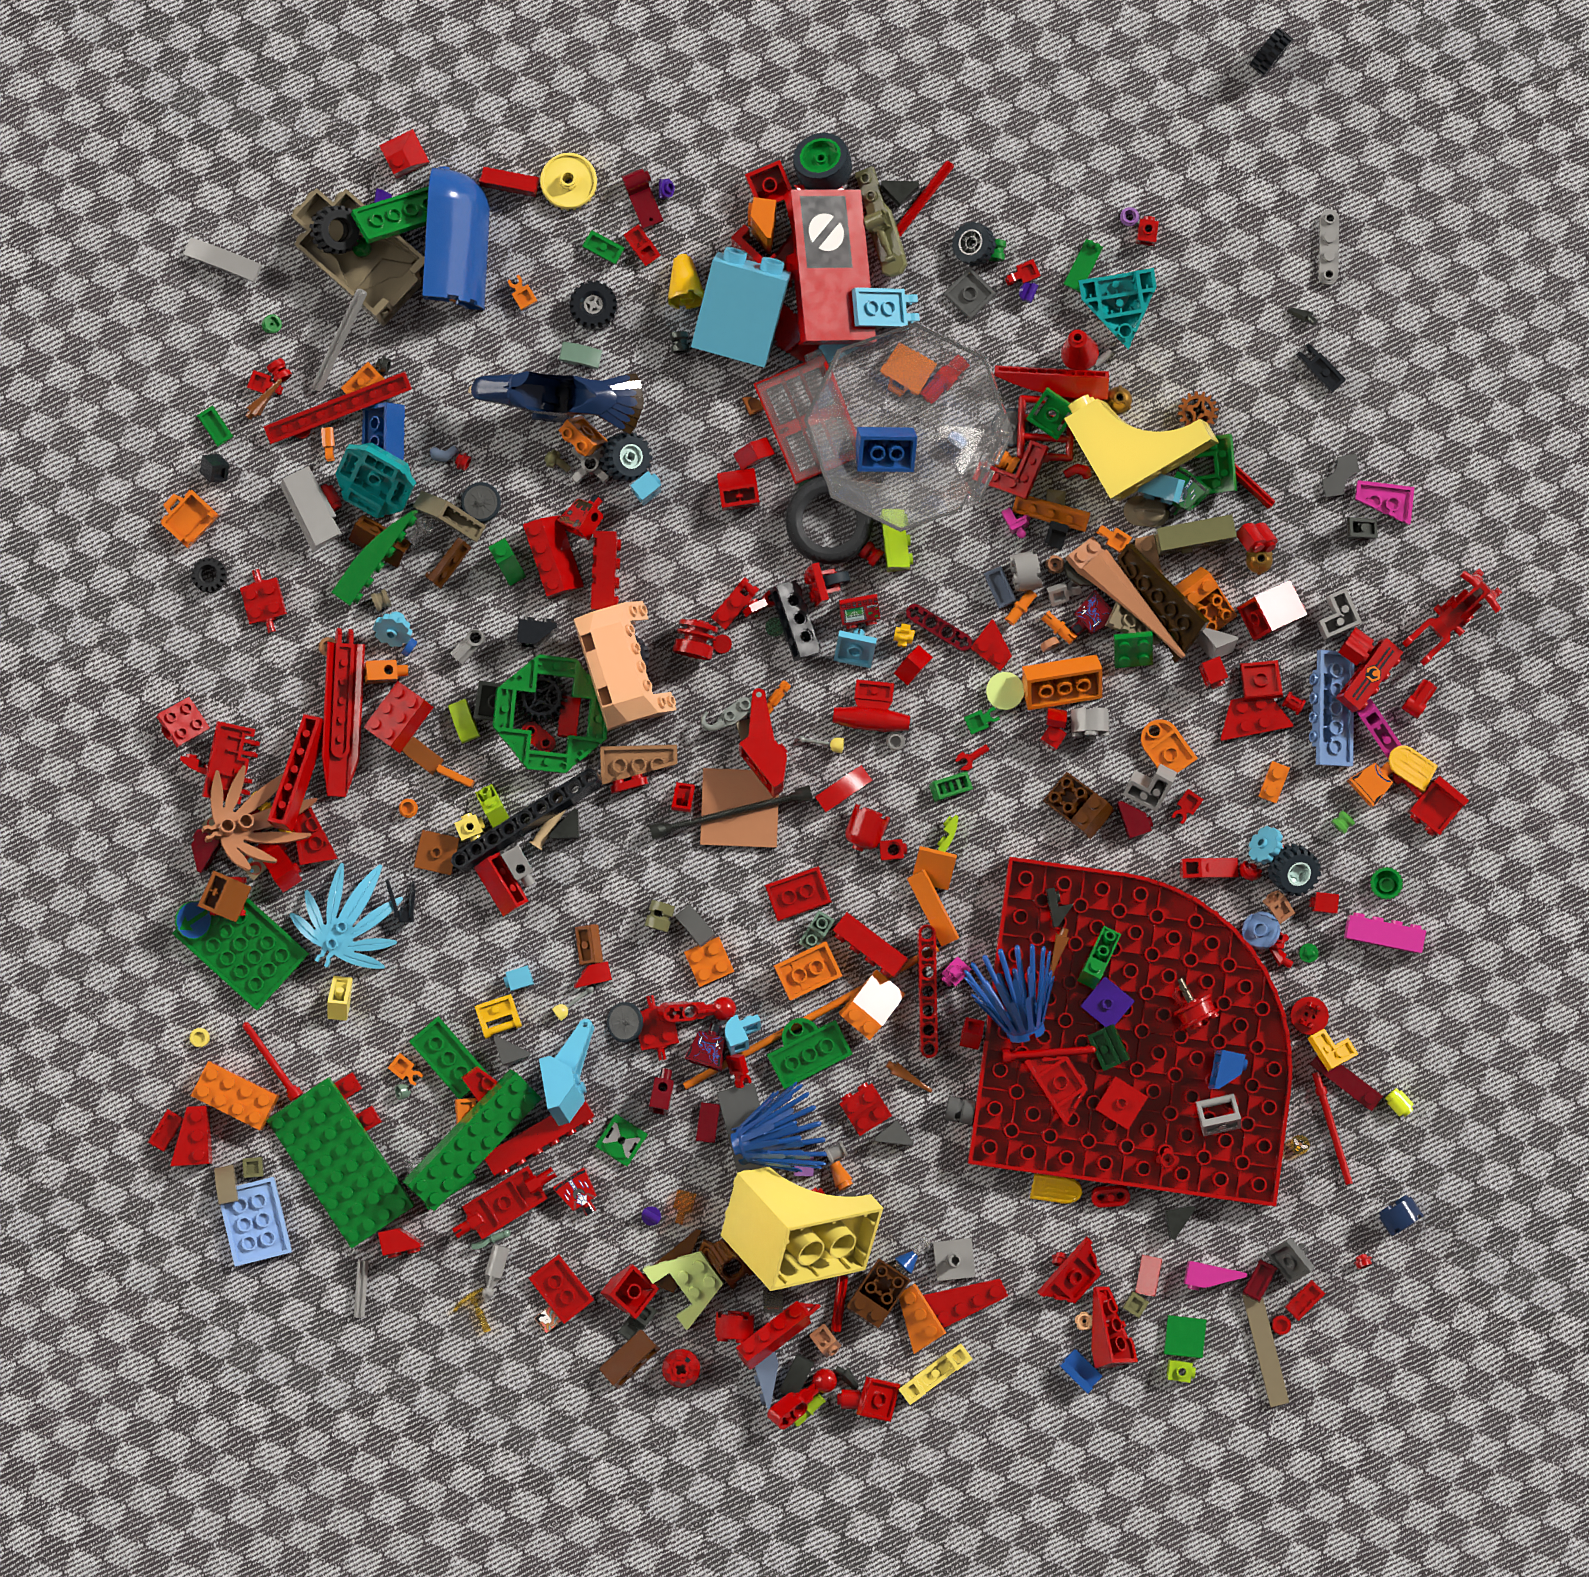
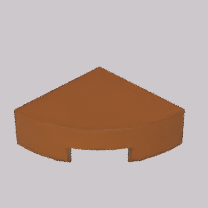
M753 397L742 398L749 416L764 410L759 399Z

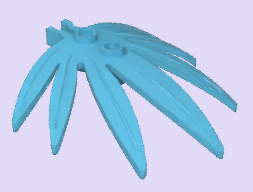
M340 863L328 895L326 925L323 923L322 915L315 899L308 890H305L307 912L316 929L314 930L304 918L297 914L290 913V917L296 928L308 940L322 947L321 954L315 958V961L319 962L329 951L326 963L324 964L327 968L331 963V958L335 955L348 963L372 969L385 968L376 959L364 954L355 953L354 951L384 949L396 945V940L372 938L354 942L353 939L372 929L393 912L391 901L379 906L366 915L355 927H352L366 907L376 887L383 867L381 864L374 868L359 883L337 918L344 883V864ZM403 897L395 899L397 906L403 901Z

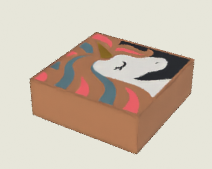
M550 1306L535 1317V1320L546 1333L561 1322Z

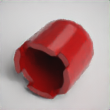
M855 803L845 831L846 839L853 844L852 848L863 852L864 849H875L878 847L891 817L885 816L884 819L882 818V813L867 807H863L861 810L859 809L860 805Z

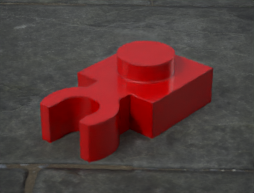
M1187 789L1176 804L1180 807V810H1176L1171 818L1174 819L1177 814H1180L1182 816L1180 824H1183L1187 819L1186 814L1193 815L1204 799L1190 789Z

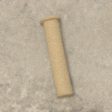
M561 796L557 803H560L562 801L563 796ZM566 810L545 822L534 839L529 841V843L542 851L541 847Z

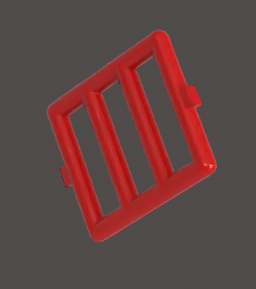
M1020 395L1018 400L1017 457L1022 459L1025 454V440L1066 443V454L1047 453L1043 463H1048L1049 461L1071 462L1073 460L1074 435L1069 426L1067 425L1066 435H1061L1058 440L1048 434L1025 433V422H1029L1026 420L1029 415L1026 414V403H1037L1041 396ZM1062 397L1070 403L1075 401L1073 398Z

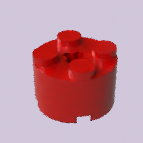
M723 1311L716 1312L715 1336L717 1341L727 1342L728 1339H736V1343H742L754 1334L755 1314L749 1315V1312L728 1311V1314H722Z

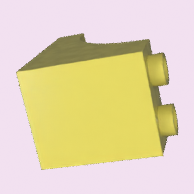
M1088 394L1068 405L1072 414L1064 418L1110 499L1117 501L1123 500L1138 491L1139 487L1159 475L1167 474L1219 443L1208 423L1201 419L1185 427L1170 431L1153 432L1141 430L1122 420L1108 403L1098 398L1095 400L1094 397H1089Z
M770 1167L743 1170L737 1173L733 1183L734 1187L729 1206L725 1212L721 1236L770 1291L866 1269L883 1207L871 1194L842 1197L814 1192L788 1181Z

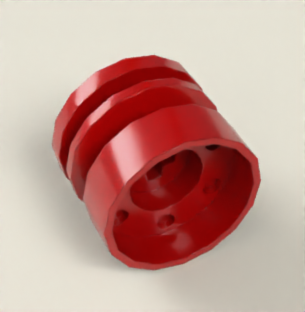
M680 619L679 625L686 629L678 628L677 632L684 635V639H675L673 652L695 659L711 660L714 647L706 644V642L716 641V637L709 633H718V627L697 619Z

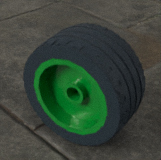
M824 132L812 134L803 139L795 149L793 155L794 169L801 185H804L805 189L837 190L849 179L852 172L850 153L844 141L837 135Z

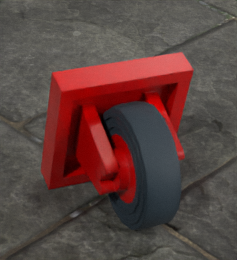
M819 562L811 564L804 574V581L806 585H809L811 591L809 592L811 603H814L815 607L823 606L829 600L828 595L839 592L842 585L850 582L848 571L835 572V568L821 571Z

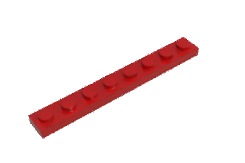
M406 371L265 425L263 428L270 444H273L412 390V386Z

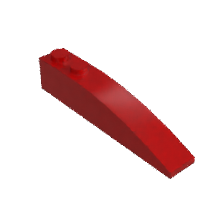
M995 365L994 376L1033 391L1044 393L1048 387L1059 396L1075 400L1087 394L1089 397H1094L1095 400L1097 398L1102 401L1104 399L1108 400L1109 371Z

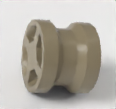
M382 589L380 593L371 594L377 612L381 611L384 607L389 608L392 606L385 589Z

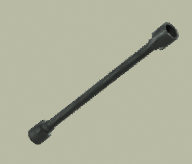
M807 785L795 789V792H791L787 796L775 797V799L763 800V802L751 803V805L739 806V808L727 809V811L723 810L715 812V814L711 813L682 822L679 821L672 824H664V822L649 825L652 840L667 836V833L675 829H682V827L694 826V824L706 823V821L718 820V818L730 817V815L742 814V812L754 811V809L758 810L787 801H797L800 803L813 800L810 786Z

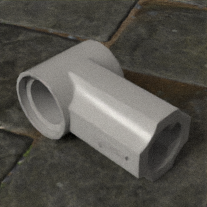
M478 629L470 630L467 636L450 654L463 665L484 644L486 639L484 633ZM474 633H479L481 636V640L478 643H473L471 640V636Z

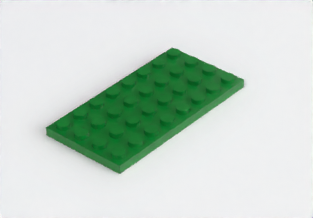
M330 1077L267 1119L268 1124L351 1249L415 1206Z

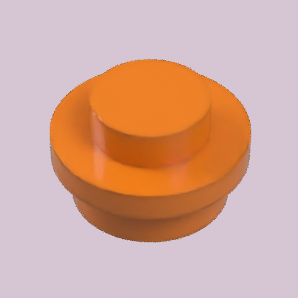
M404 799L399 804V812L405 818L414 817L418 812V805L412 799Z

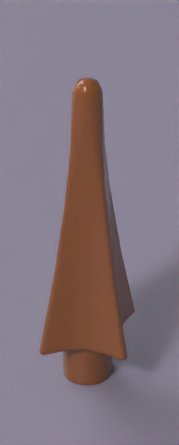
M278 379L265 393L246 407L249 409L245 414L248 419L251 420L254 416L261 415L271 396L282 383V379Z
M1061 927L1060 933L1056 934L1050 966L1052 976L1069 940V937H1067L1069 929Z
M890 1060L887 1062L885 1067L891 1070L890 1074L909 1081L929 1093L933 1091L907 1071L900 1063L896 1062L894 1064Z

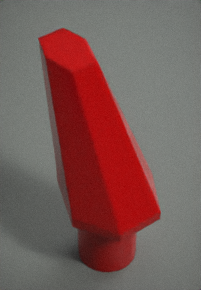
M1269 947L1279 967L1283 964L1291 968L1293 961L1286 958V953L1280 949Z

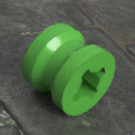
M1341 810L1337 818L1331 821L1335 828L1344 835L1349 827L1355 825L1354 820L1343 810Z

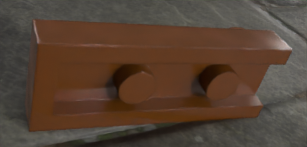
M458 537L432 572H426L425 577L441 589L471 550V547Z

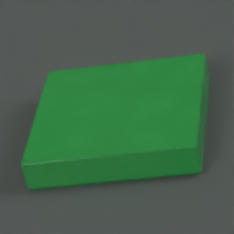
M1167 1315L1164 1354L1203 1358L1207 1319Z

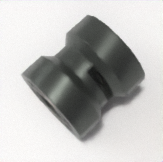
M687 331L669 333L670 340L672 341L671 353L680 354L690 351L689 344L687 343Z

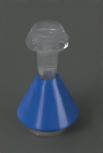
M925 1236L919 1237L921 1242L912 1251L895 1257L897 1262L894 1266L904 1276L907 1273L912 1274L918 1255L926 1247L931 1248L932 1242Z

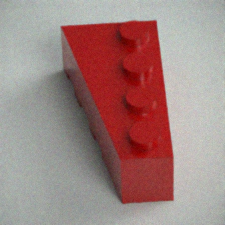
M593 530L595 545L593 546L594 564L592 565L593 583L591 587L592 612L619 604V596H615V593L620 585V577H616V571L620 570L621 559L617 558V551H621V539H618L616 531Z

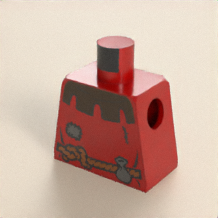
M593 495L588 502L577 499L557 521L567 532L589 541L593 535V530L597 529L603 519V514L597 509L603 501L596 495Z

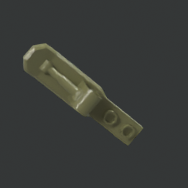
M871 166L855 173L866 208L864 222L871 234L882 274L894 278L903 274L908 265L892 210L885 203L875 169Z

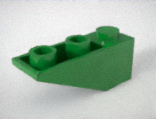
M1103 926L1078 977V982L1092 989L1096 988L1121 936L1120 933Z

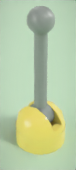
M804 736L798 737V742L801 744L807 742L827 745L836 753L843 752L844 738H834L831 742L806 739Z
M587 986L583 993L567 1005L559 1004L552 1008L560 1021L565 1019L568 1015V1008L586 994L592 993L594 991L593 986Z

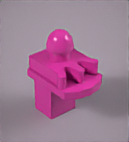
M1010 507L1001 511L1011 534L1017 533L1016 535L1019 538H1024L1026 532L1023 529L1029 527L1031 517L1024 515L1016 519Z

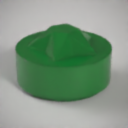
M361 237V240H357L359 244L356 247H352V251L357 257L363 258L370 254L371 244H368L365 238Z
M270 314L262 320V328L268 334H275L282 327L281 319L277 315Z
M1307 943L1300 947L1299 957L1303 962L1311 963L1318 958L1319 952L1315 945Z

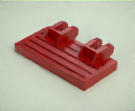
M220 721L216 722L202 797L211 799L212 782L215 772L218 770L223 788V801H226L231 784L243 765L246 767L245 775L247 774L249 759L241 756L253 758L258 756L256 752L243 750L244 744L255 747L260 746L259 741L245 739V736L254 737L255 729ZM244 778L245 784H252L253 779ZM242 789L241 794L250 796V791ZM242 796L239 797L237 804H241Z

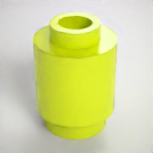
M1395 1088L1385 1097L1388 1101L1387 1104L1399 1117L1401 1115L1406 1117L1413 1111L1412 1101L1402 1090L1399 1091Z

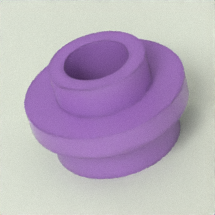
M1127 207L1122 210L1120 220L1125 226H1134L1139 220V213L1136 209ZM1126 215H1132L1133 219L1127 220Z

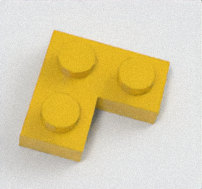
M1325 1029L1307 1038L1327 1071L1358 1055L1349 1038L1335 1045Z

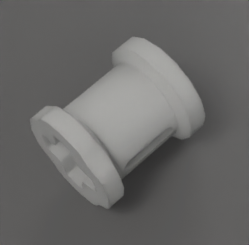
M841 1140L838 1141L837 1145L824 1149L831 1164L843 1156H849Z

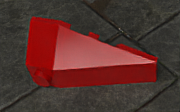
M1109 1287L1093 1288L1091 1351L1095 1368H1111L1138 1362L1134 1342L1126 1334L1124 1329L1126 1324L1124 1320L1121 1321L1117 1313L1118 1306Z

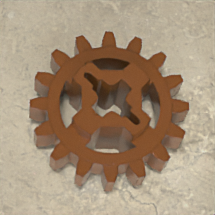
M1195 391L1193 396L1190 393L1186 395L1187 400L1185 398L1181 399L1183 405H1178L1177 407L1181 410L1177 413V416H1182L1179 423L1184 422L1185 426L1198 419H1208L1206 421L1208 425L1214 426L1215 423L1212 419L1217 420L1218 416L1214 413L1218 412L1219 408H1214L1217 402L1210 401L1211 395L1206 398L1205 392L1198 395V392ZM1197 400V403H1196V404H1194V405H1190V404L1187 405V404L1190 403L1191 401ZM1204 403L1208 405L1210 410L1206 409ZM1200 405V415L1197 417V419H1195V410ZM1186 414L1190 416L1191 422L1186 417Z

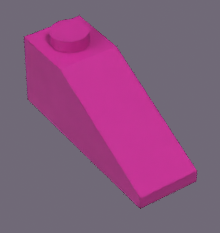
M1370 698L1367 700L1368 705L1362 711H1357V713L1389 760L1390 752L1402 745Z
M1188 1260L1183 1283L1188 1284L1187 1288L1199 1291V1287L1206 1288L1245 1278L1247 1273Z

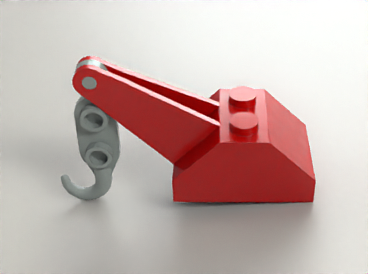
M757 688L753 691L750 698H740L725 709L718 721L713 725L707 724L705 719L708 712L706 711L702 714L701 725L705 730L717 731L723 727L735 725L750 714L749 736L739 743V755L773 798L783 792L787 766L786 753L788 751L782 743L778 744L774 739L766 694L763 689Z

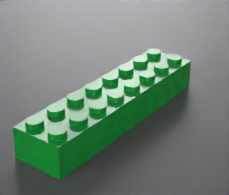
M509 1069L497 1084L485 1094L402 1182L430 1209L435 1211L542 1098L517 1072Z

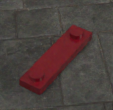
M1318 1055L1309 1064L1371 1112L1383 1097V1095L1342 1064L1327 1071Z

